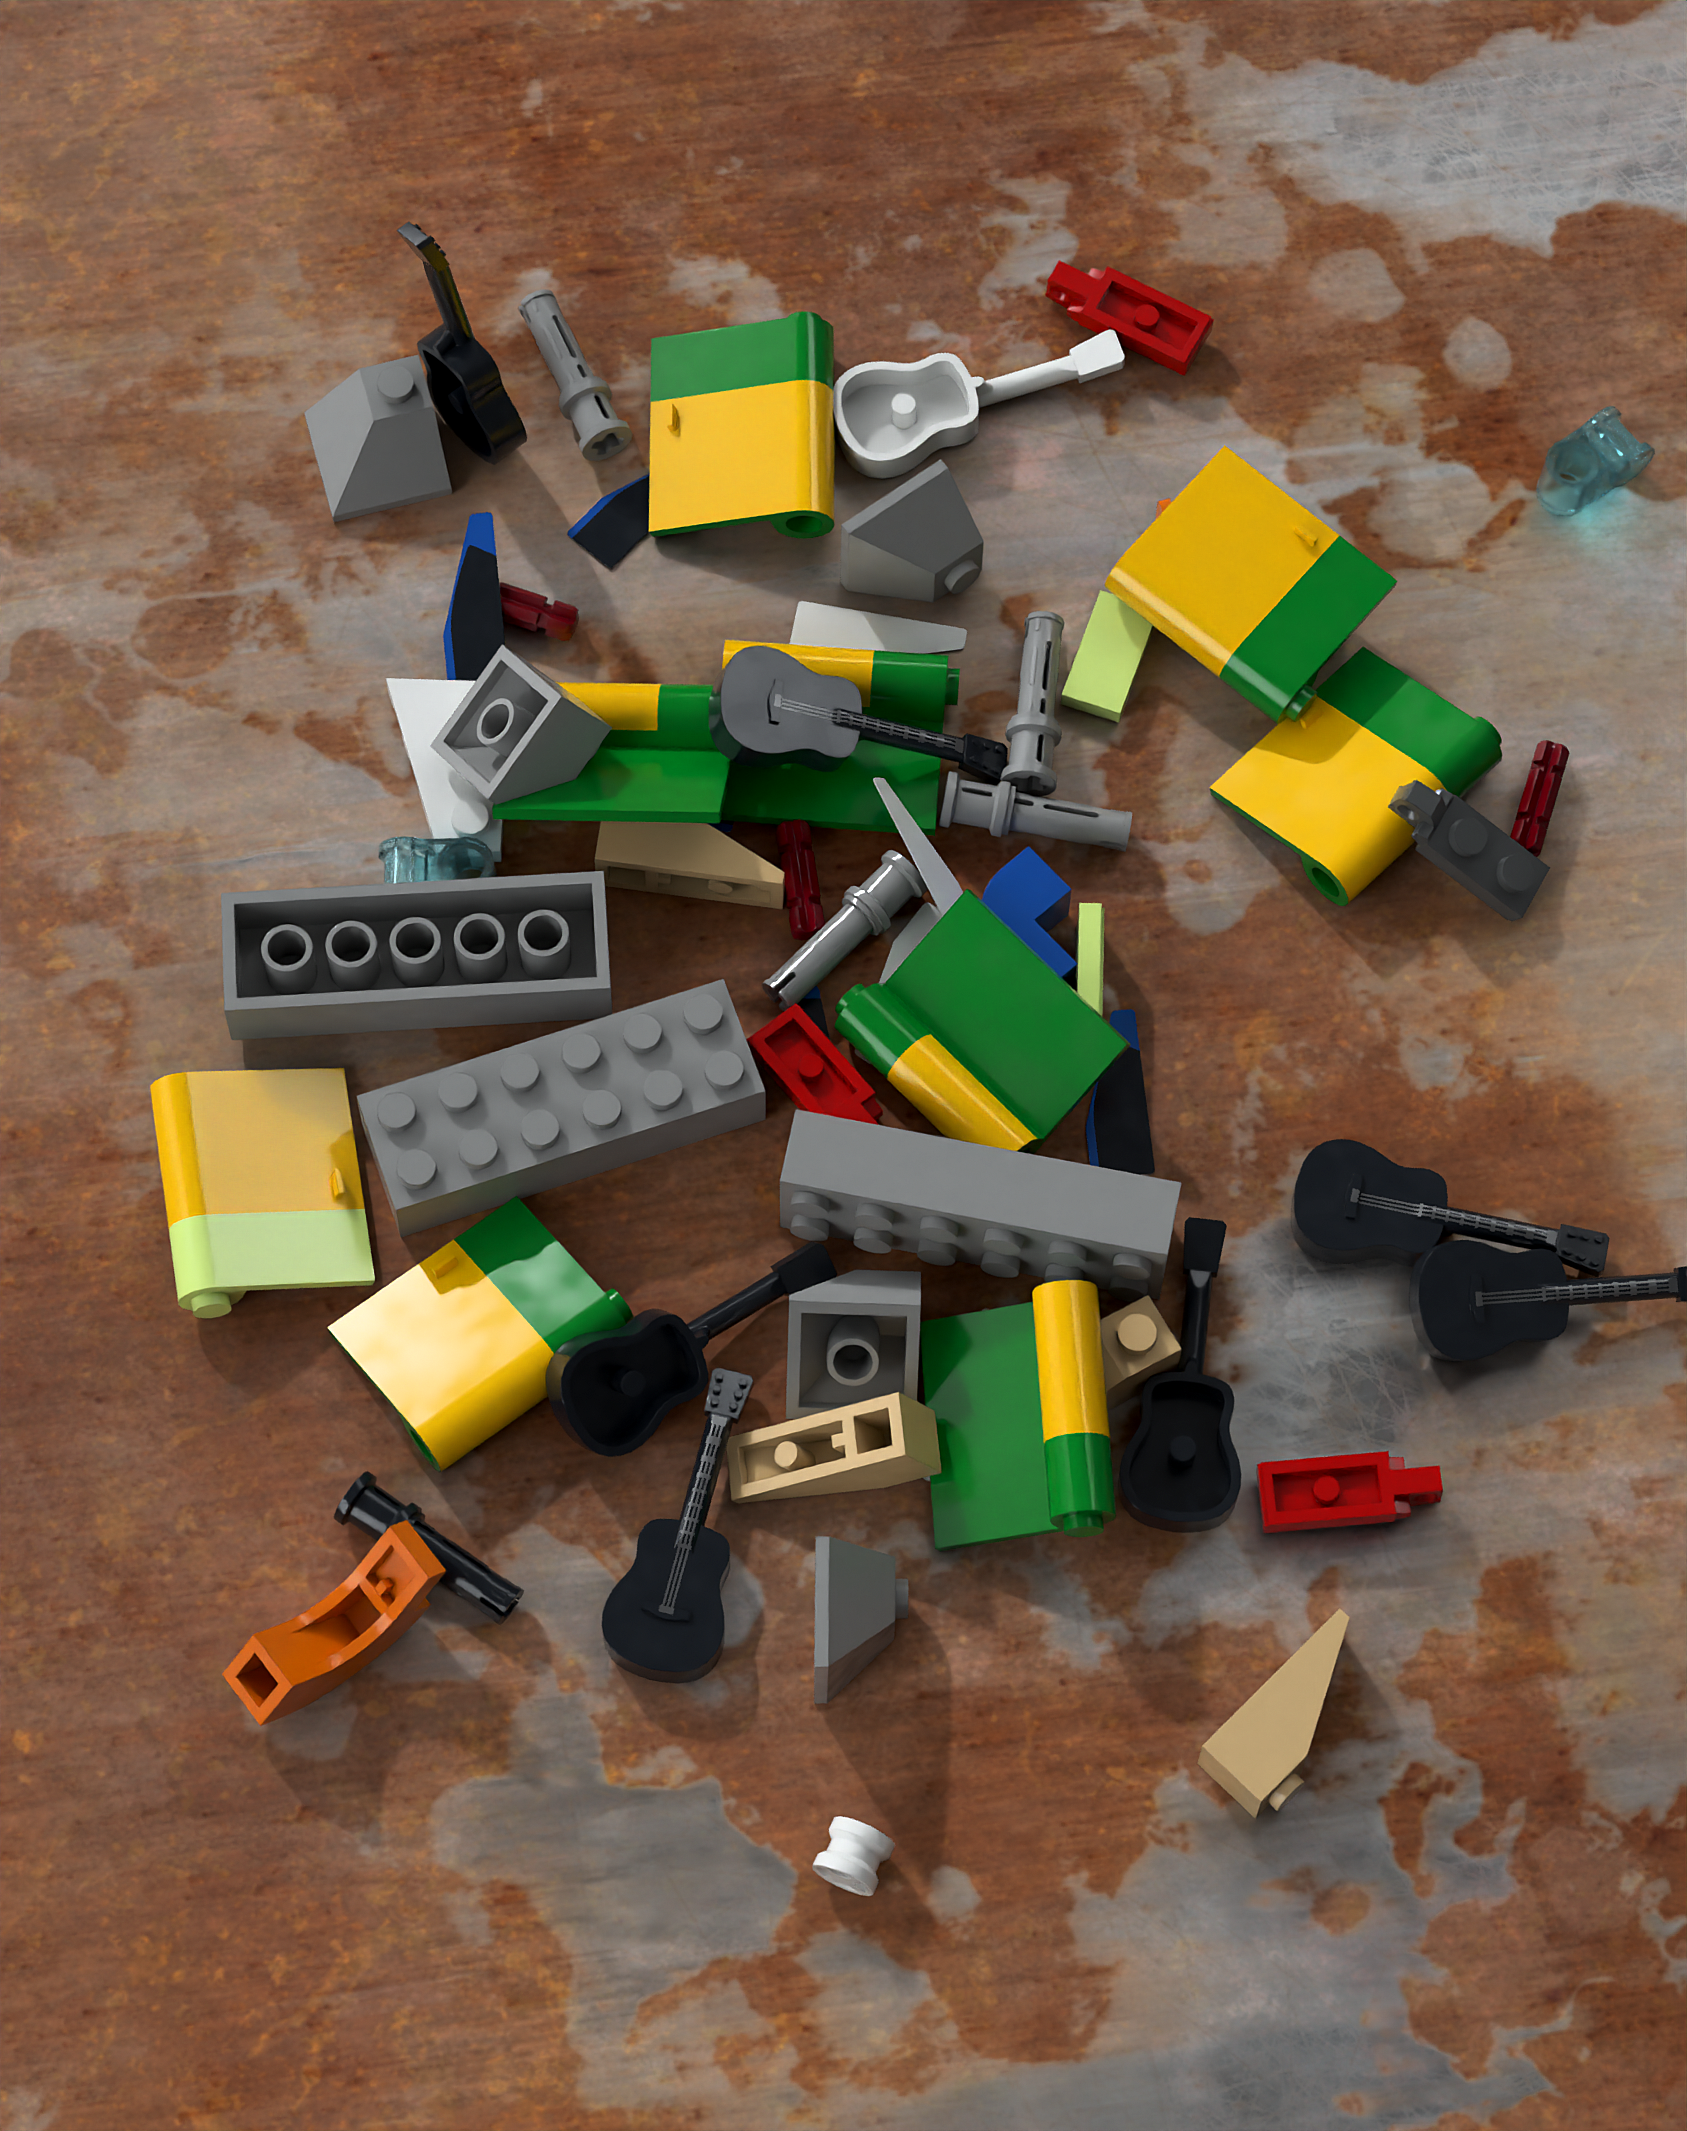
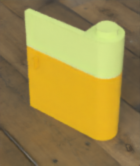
M344 1068L182 1072L164 1076L150 1085L179 1306L183 1309L191 1310L195 1317L215 1318L229 1313L232 1310L231 1305L237 1303L247 1290L373 1285L375 1275Z

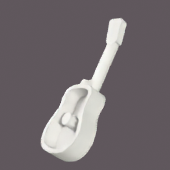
M1108 329L1070 349L1069 356L987 381L982 377H971L962 361L956 355L950 353H937L915 363L879 361L860 364L847 370L840 376L833 388L836 439L847 461L859 473L872 478H893L915 468L930 454L940 448L961 445L972 440L978 433L979 408L1077 378L1079 383L1118 371L1125 364V355L1115 330Z

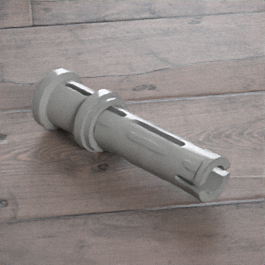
M543 289L535 291L521 301L522 306H519L518 309L528 328H530L536 344L560 388L561 394L558 406L564 418L573 421L581 437L579 448L584 458L590 461L609 458L619 453L629 444L632 439V432L627 422L618 419L610 403L612 392L607 382L594 376L568 323L560 311L553 292Z
M1048 611L1032 612L1024 620L1025 636L1020 670L1017 714L1011 718L1006 726L1005 735L1011 743L1009 765L1001 773V781L1011 782L1010 786H1016V792L1036 797L1049 795L1057 787V775L1052 770L1054 747L1059 745L1062 736L1061 727L1054 718L1064 619L1060 615Z
M948 772L939 822L941 827L948 828L954 822L987 828L990 830L991 836L1001 837V834L1008 835V830L1077 843L1104 846L1105 848L1123 852L1126 851L1132 812L1108 810L1085 804L1031 796L1030 794L1016 792V786H1010L1011 782L1001 781L998 786L960 780L958 773Z
M888 850L881 858L882 866L860 887L851 886L844 893V898L842 899L843 908L777 972L762 983L763 990L774 1003L779 998L783 1000L779 1004L780 1009L785 1011L795 1003L798 1004L869 934L877 936L879 933H885L891 926L890 918L913 896L921 898L927 892L928 887L920 872L900 853Z

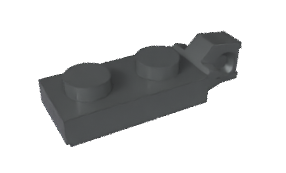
M1413 780L1410 784L1399 786L1388 808L1415 828L1411 834L1418 843L1415 850L1506 920L1512 922L1523 918L1550 867L1458 796L1442 788L1435 792L1418 780Z

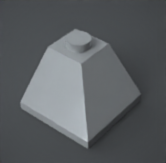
M419 355L360 368L304 412L333 522L452 494L435 412Z
M941 459L841 525L840 583L847 591L935 602L950 591L953 594L964 591L978 578L982 570L984 541L949 468Z
M502 644L430 747L488 800L497 805L576 779L587 762L597 753L600 744L612 727L581 700Z
M854 1270L789 1295L786 1419H799L900 1392L917 1401L921 1272Z
M816 1536L814 1703L827 1704L894 1640L895 1619H908V1579H895V1557L830 1536Z

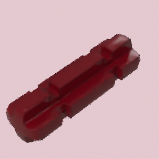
M500 582L503 621L538 632L540 627L547 629L545 635L562 641H569L572 638L579 621V610L575 606L555 600L553 605L547 603L548 597Z
M1543 740L1537 744L1515 818L1516 821L1510 836L1536 857L1540 855L1570 754L1569 749L1565 745L1549 740Z
M800 819L784 821L776 828V839L779 855H781V870L785 872V897L787 908L790 909V929L794 939L804 941L811 939L825 925L823 908L820 905L821 895L815 857L811 845L810 825Z

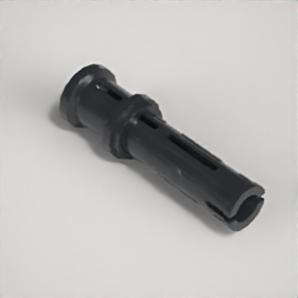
M369 1471L364 1472L357 1478L335 1511L334 1519L342 1525L350 1522L378 1541L389 1526L408 1520L446 1569L445 1574L439 1580L440 1583L475 1605L499 1625L510 1616L519 1603L517 1600L524 1593L522 1588L503 1578L462 1547L437 1532L432 1526L424 1522L426 1515L422 1513V1509L413 1502L407 1506L377 1486V1477Z

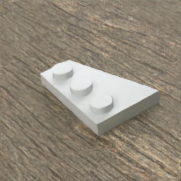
M386 678L390 699L396 712L402 739L411 762L438 859L501 862L504 819H493V802L488 800L430 747L476 681Z

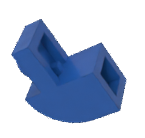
M1028 846L993 876L983 893L982 901L1060 977L1075 989L1078 963L1047 933L1069 915L1072 889Z

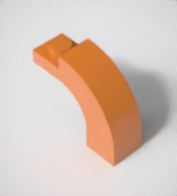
M408 1520L389 1526L358 1567L341 1585L323 1600L295 1618L253 1634L222 1675L260 1726L289 1715L335 1689L395 1643L431 1606L426 1596L445 1574L446 1569Z

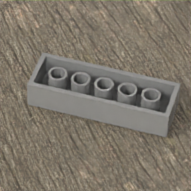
M604 871L221 893L224 1012L231 1040L599 1019L613 1014Z
M724 979L357 1096L362 1126L400 1237L503 1205L515 1196L519 1199L766 1120L765 1088Z
M795 1109L780 1178V1227L788 1228L793 1235L810 1241H824L828 1239V1236L853 1241L856 1247L872 1253H888L891 1249L917 1253L921 1260L935 1265L947 1266L954 1264L955 1261L981 1265L980 1267L984 1272L993 1276L1012 1278L1022 1273L1043 1277L1046 1283L1061 1280H1083L1096 1284L1098 1288L1108 1290L1111 1296L1119 1300L1135 1302L1147 1295L1150 1298L1159 1300L1181 1182Z

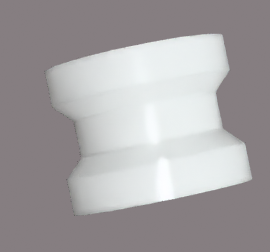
M834 1817L829 1828L831 1842L826 1851L817 1854L812 1869L823 1879L842 1889L859 1895L872 1896L879 1881L876 1875L880 1862L890 1858L895 1843L882 1832L860 1821L848 1817Z

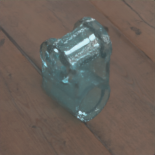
M1609 406L1602 409L1583 426L1562 440L1555 442L1548 450L1536 486L1537 499L1548 512L1558 516L1575 515L1614 488L1621 487L1630 482L1651 462L1655 455V450L1647 442L1640 444L1620 422L1622 414L1616 407ZM1558 474H1567L1573 476L1578 481H1569L1563 479Z
M402 836L384 840L379 844L378 858L384 863V884L455 880L459 873L468 869H476L483 872L479 878L498 877L491 850L484 842L477 838L421 839Z

